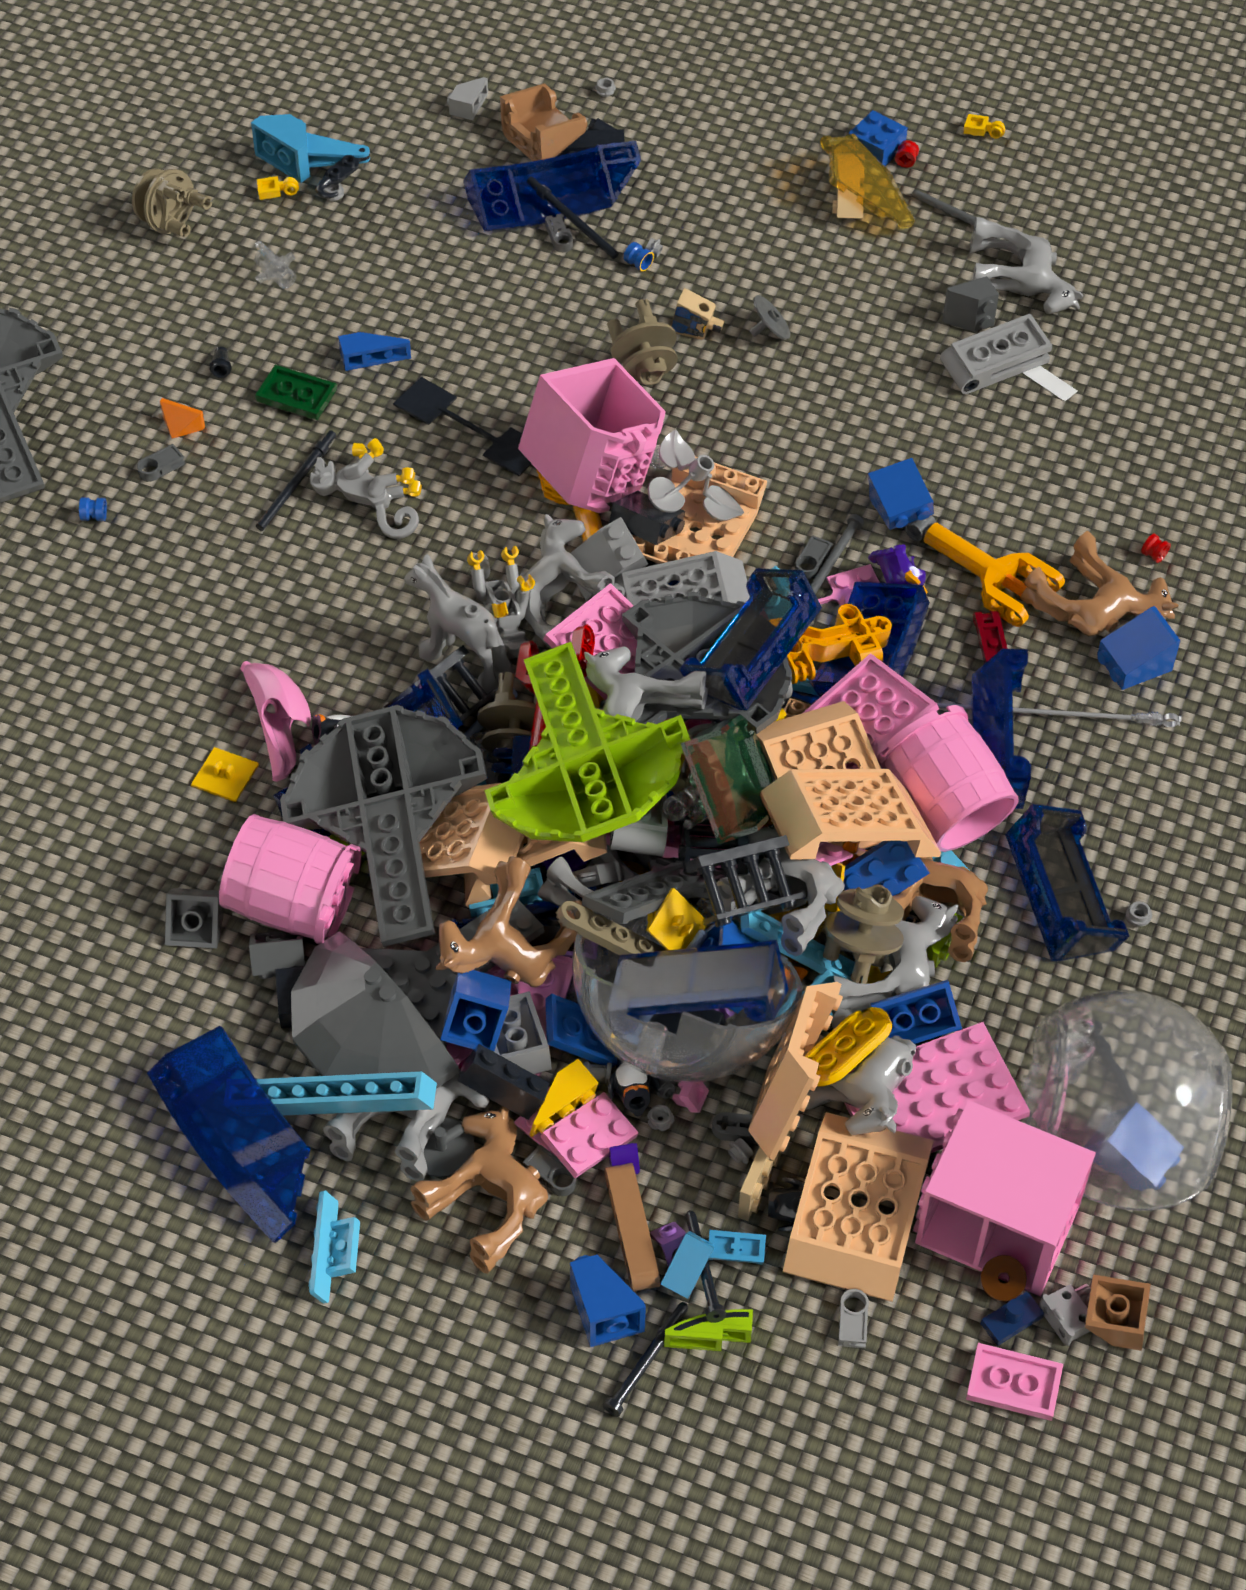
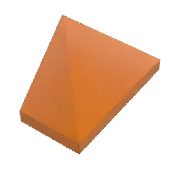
M161 398L162 416L172 439L198 432L205 428L203 411Z

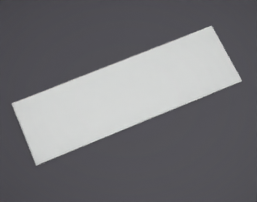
M1042 366L1023 372V374L1063 401H1066L1077 392L1076 389Z

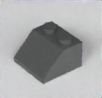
M986 276L948 287L943 322L973 332L994 326L999 293L989 278Z
M172 888L166 894L165 945L217 949L224 915V908L219 904V891Z
M285 931L250 934L249 950L252 976L259 975L260 979L272 978L275 976V969L306 965L304 936L293 935Z

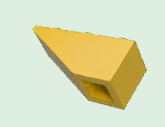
M579 1059L557 1072L545 1101L533 1122L529 1133L531 1137L539 1132L542 1134L553 1126L555 1121L560 1118L564 1119L573 1113L578 1105L581 1103L585 1105L595 1098V1091L599 1082Z

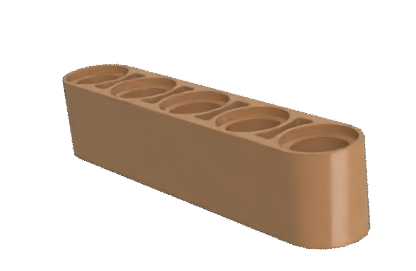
M633 1163L605 1167L606 1184L630 1287L634 1292L660 1287L659 1271Z

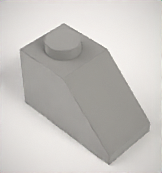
M482 77L456 85L453 92L449 93L447 97L449 115L473 120L488 96V78Z

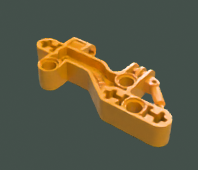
M852 604L841 605L838 609L835 626L825 629H818L783 619L769 622L782 634L789 667H791L792 684H796L798 680L802 682L806 679H815L816 672L813 661L826 662L849 656L856 666L870 653L880 661H883L882 648L888 643L892 627L891 621L883 616L864 619L859 609Z

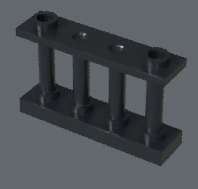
M462 645L386 704L384 708L399 705L403 706L406 710L413 711L409 700L416 696L417 699L420 698L434 717L439 718V716H442L449 720L428 693L429 689L427 686L434 682L435 685L438 684L462 714L453 722L450 721L456 727L480 707L494 702L493 697L498 689L495 688L488 694L484 691L463 664L465 662L463 657L469 652ZM450 667L453 671L456 670L479 699L472 707L469 708L446 679L445 671Z
M686 801L680 802V810H675L674 825L679 826L681 845H679L678 861H683L684 871H687L685 863L690 861V859L723 851L691 847L731 849L749 844L743 804H732L736 830L726 836L728 837L727 839L690 836L722 837L719 827L713 830L712 826H703L711 825L710 820L714 815L687 813ZM743 860L737 861V874H748L747 864H744Z
M787 835L698 856L685 863L688 873L698 871L699 875H703L715 913L714 916L703 920L704 926L715 923L716 928L732 923V918L781 906L782 910L790 909L797 906L796 901L806 897L805 892L791 895L779 858L780 850L789 846ZM761 855H765V858L769 859L781 898L769 900L757 862ZM743 860V863L747 864L759 904L747 906L735 868L737 861ZM720 865L722 870L725 869L737 909L725 912L713 871H715L714 867Z

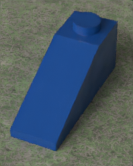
M364 332L338 336L339 349L345 371L411 359L409 339Z

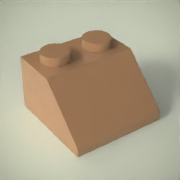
M1093 1275L1085 1328L1112 1346L1142 1351L1151 1284Z

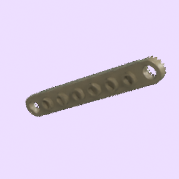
M566 901L556 912V917L559 919V923H563V927L566 926L567 929L570 928V930L577 931L578 935L664 978L668 976L677 962L663 946L601 915L595 914L590 909L576 902ZM566 911H571V914L574 913L575 919L569 917ZM687 966L676 984L698 994L703 990L687 979Z

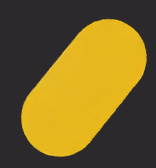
M870 1007L867 1008L868 1011L862 1013L859 1010L850 1014L804 1056L819 1063L816 1074L820 1075L817 1087L833 1084L845 1077L888 1037L892 1029V1022L885 1010Z

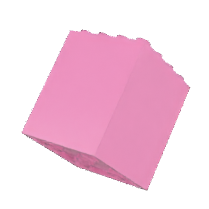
M968 1100L964 1110L958 1109L953 1120L954 1127L952 1131L947 1132L942 1146L944 1148L942 1153L936 1155L932 1165L933 1172L930 1177H926L923 1183L922 1195L918 1203L920 1207L916 1214L917 1221L913 1229L917 1233L915 1243L981 1272L984 1265L993 1257L999 1255L1011 1256L1017 1259L1026 1271L1027 1283L1025 1290L1041 1297L1080 1207L1096 1152ZM1001 1274L998 1279L1008 1282L1009 1276Z

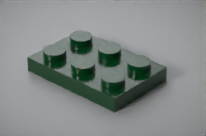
M275 364L255 394L257 402L318 420L337 391V383Z

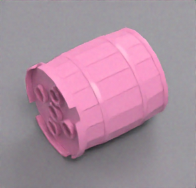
M957 705L947 706L946 708L949 712L939 715L935 710L908 724L886 743L889 750L885 755L880 752L877 756L880 768L889 769L907 789L939 850L942 852L958 849L985 835L1007 818L1019 802L1018 796L1010 785L1004 770L981 738V735L968 722V715L964 708Z
M253 814L242 825L227 858L220 884L219 904L221 907L230 909L250 920L293 935L312 938L316 944L324 943L326 937L330 938L337 933L344 919L355 887L349 886L353 873H359L362 851L359 846L353 844L345 846L313 831Z

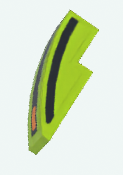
M725 1310V1319L717 1323L709 1322L706 1314L681 1321L665 1329L664 1347L721 1351L722 1341L751 1343L753 1310Z

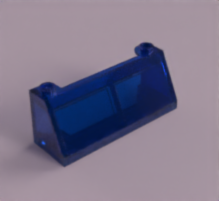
M1003 648L972 674V727L981 735V738L995 756L1014 792L1017 794L1019 802L1015 809H1023L1031 780V765L1026 758L1014 755L1012 692H1021L1024 670L1028 663V650Z

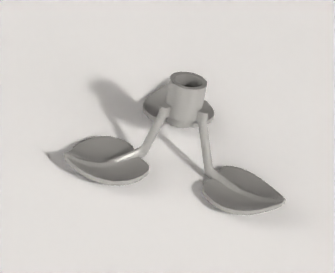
M677 430L669 433L660 445V459L668 468L678 467L679 471L689 469V475L676 488L673 482L665 477L654 478L648 486V496L651 503L663 512H676L685 503V498L679 490L691 479L696 482L705 479L703 495L706 498L703 501V506L706 512L712 518L719 521H727L741 516L744 513L743 509L726 490L715 485L708 488L712 477L710 472L714 468L713 460L707 455H700L698 458H695L694 452L681 438Z

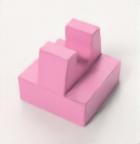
M688 1074L686 1080L679 1081L680 1094H674L672 1099L677 1105L687 1107L690 1112L700 1113L709 1090L698 1075Z

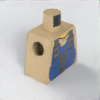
M684 288L677 302L671 327H673L676 334L702 340L705 338L708 329L721 333L725 321L713 316L716 308L715 303Z

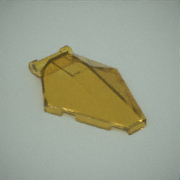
M847 134L843 137L823 136L820 139V145L829 155L830 159L829 178L831 185L843 193L848 189L858 196L856 202L881 219H884L885 216L889 217L898 224V229L913 226L915 219L890 170L858 140L855 134Z

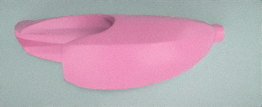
M244 661L240 669L256 703L268 748L272 780L278 782L286 779L296 765V752L291 733V724L294 720H299L310 726L311 714L309 706L300 688L283 671L273 665ZM270 703L274 706L275 713H270L266 710Z

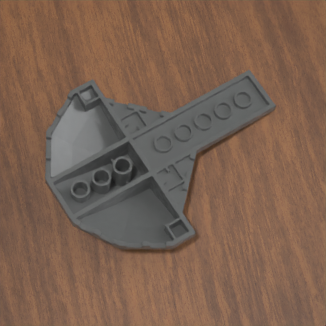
M9 308V310L0 309V503L45 488L14 412L35 375L43 372L63 358L61 348L54 333L38 326L37 322L33 319H27L15 308Z
M689 592L684 597L673 598L670 595L664 596L665 600L650 602L649 599L642 600L622 614L623 623L637 640L635 673L657 680L675 681L694 671H706L705 687L708 688V694L704 710L692 707L678 708L662 704H645L642 715L636 722L658 724L667 718H674L679 715L683 719H724L740 729L758 734L778 719L792 680L791 667H789L782 634L745 602L737 601V603L723 601L722 597L715 596L714 599L700 596L698 592Z
M395 705L343 718L338 722V727L328 735L324 734L319 738L320 742L310 751L306 749L299 758L300 764L296 772L291 775V783L287 792L280 799L283 822L304 829H324L349 844L359 846L361 851L367 854L380 940L383 947L433 935L435 931L419 842L454 796L466 792L487 779L483 754L446 717L439 716L437 718L426 715L422 711L417 710V712L404 709L403 706Z
M640 853L634 854L650 872L585 894L582 898V906L591 909L595 914L612 918L615 923L626 924L633 919L645 917L649 913L658 911L671 888H675L685 899L691 900L694 905L705 906L714 912L703 875H699L698 871L692 873L684 871L683 861H678V858L675 857L663 858L661 856ZM765 855L759 856L758 865L765 857ZM715 868V871H713L716 882L727 877L725 869ZM773 888L767 892L769 900L781 898L778 888ZM758 899L752 905L759 904ZM804 899L796 901V907L806 904L807 901ZM778 906L775 908L763 910L761 912L770 915L779 912L789 911L796 907L782 910L781 906Z
M517 900L511 912L509 924L520 931L530 943L545 932L544 926ZM491 908L459 929L466 941H470L474 937L479 923L485 918ZM339 931L314 948L291 991L293 1042L320 1076L422 1071L437 1083V1089L460 1073L459 1066L446 1049V1041L440 1040L457 972H453L449 968L436 970V966L441 961L439 959L441 956L439 943L428 951L360 948L354 941ZM488 961L483 966L474 970L485 973L496 965Z

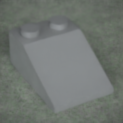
M621 517L599 529L570 553L588 573L606 571L615 577L614 580L622 572L639 569L648 565ZM577 584L585 600L593 596L581 585Z
M529 991L510 996L509 1008L494 1052L527 1071L536 1074L552 1070L549 1046Z

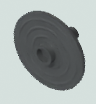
M756 295L753 298V303L762 320L750 329L751 334L756 337L768 327L779 338L789 339L790 330L783 316L770 301L763 296Z
M445 1118L429 1137L424 1148L428 1169L427 1175L432 1177H448L457 1171L469 1155L474 1152V1138L472 1135L464 1132L461 1122Z

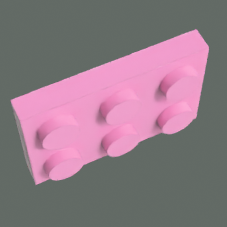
M603 1092L545 1130L541 1138L571 1175L577 1178L609 1156V1148L625 1145L635 1139L638 1131L612 1100L609 1099L606 1093Z
M978 1343L966 1400L1052 1421L1063 1364Z

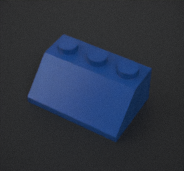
M948 980L870 1003L871 1007L881 1008L887 1012L892 1022V1029L888 1035L889 1038L900 1036L901 1039L911 1040L916 1044L962 1029Z

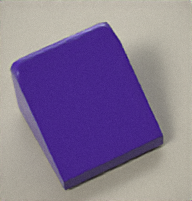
M637 1143L609 1148L610 1166L633 1163L635 1174H639L640 1166Z

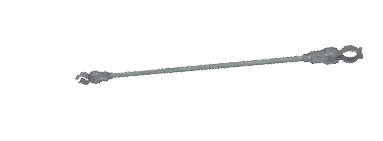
M937 703L938 708L957 705L968 710L1124 719L1149 726L1164 724L1166 727H1175L1177 725L1180 726L1181 716H1177L1174 713L1162 715L1159 712L1152 711L1149 713L1139 712L1123 715ZM1175 719V721L1168 722L1166 720Z

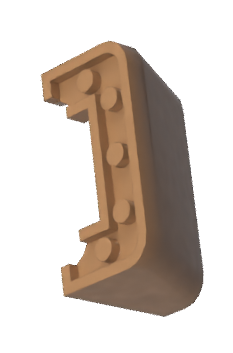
M545 83L500 96L501 123L505 137L538 166L548 164L583 135L587 128V120L579 112L573 114L570 120L555 107V102L557 101L556 94Z

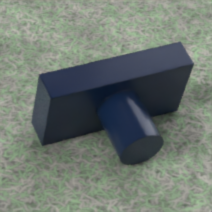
M1026 1291L984 1317L980 1324L995 1344L999 1346L1042 1319L1044 1312Z

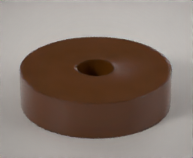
M999 1255L993 1257L982 1269V1287L985 1293L993 1300L1009 1302L1024 1292L1027 1283L1026 1271L1023 1265L1011 1256ZM1001 1274L1009 1276L1007 1283L999 1282L998 1278Z

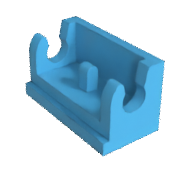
M710 1230L709 1242L714 1244V1249L708 1260L764 1264L766 1235Z
M691 1231L687 1232L661 1285L689 1299L714 1249V1244Z

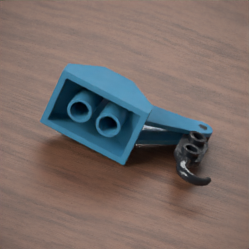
M291 114L259 116L251 122L255 155L290 177L295 178L298 182L302 183L310 177L311 167L331 166L326 170L324 177L316 186L317 194L325 199L334 198L339 194L337 191L333 193L324 192L323 190L326 187L341 183L359 168V163H367L370 160V149L368 146L307 133L306 123Z

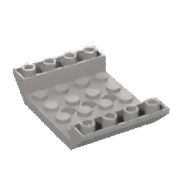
M717 551L622 572L614 580V583L624 587V597L634 606L646 599L654 602L665 600L664 596L672 595L673 598L687 596L689 592H698L700 596L711 599L717 596L722 597V600L726 602L737 603V601H742L755 611L742 560ZM673 580L679 581L675 586L668 585Z

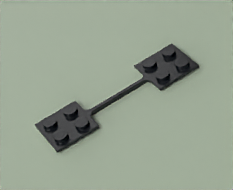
M423 377L417 380L393 403L397 408L427 425L431 424L438 416L446 415L491 440L493 444L483 453V456L517 476H520L532 464L518 449L523 433L510 427L502 436L495 437L447 410L457 399V396Z

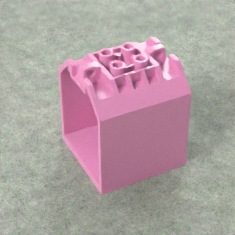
M615 358L541 374L518 449L568 504L597 513L607 512L610 510V506L607 503H613L627 495L640 491L658 436L661 433L666 411Z

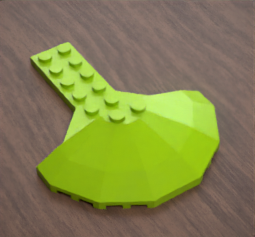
M571 642L524 659L546 728L541 734L542 739L537 747L533 746L522 761L524 765L518 774L514 773L509 781L484 790L493 817L530 839L585 842L639 821L677 783L689 749L687 740L690 739L682 716L679 715L658 724L650 722L642 724L636 722L631 717L619 714L611 716L605 714L603 710L596 709Z

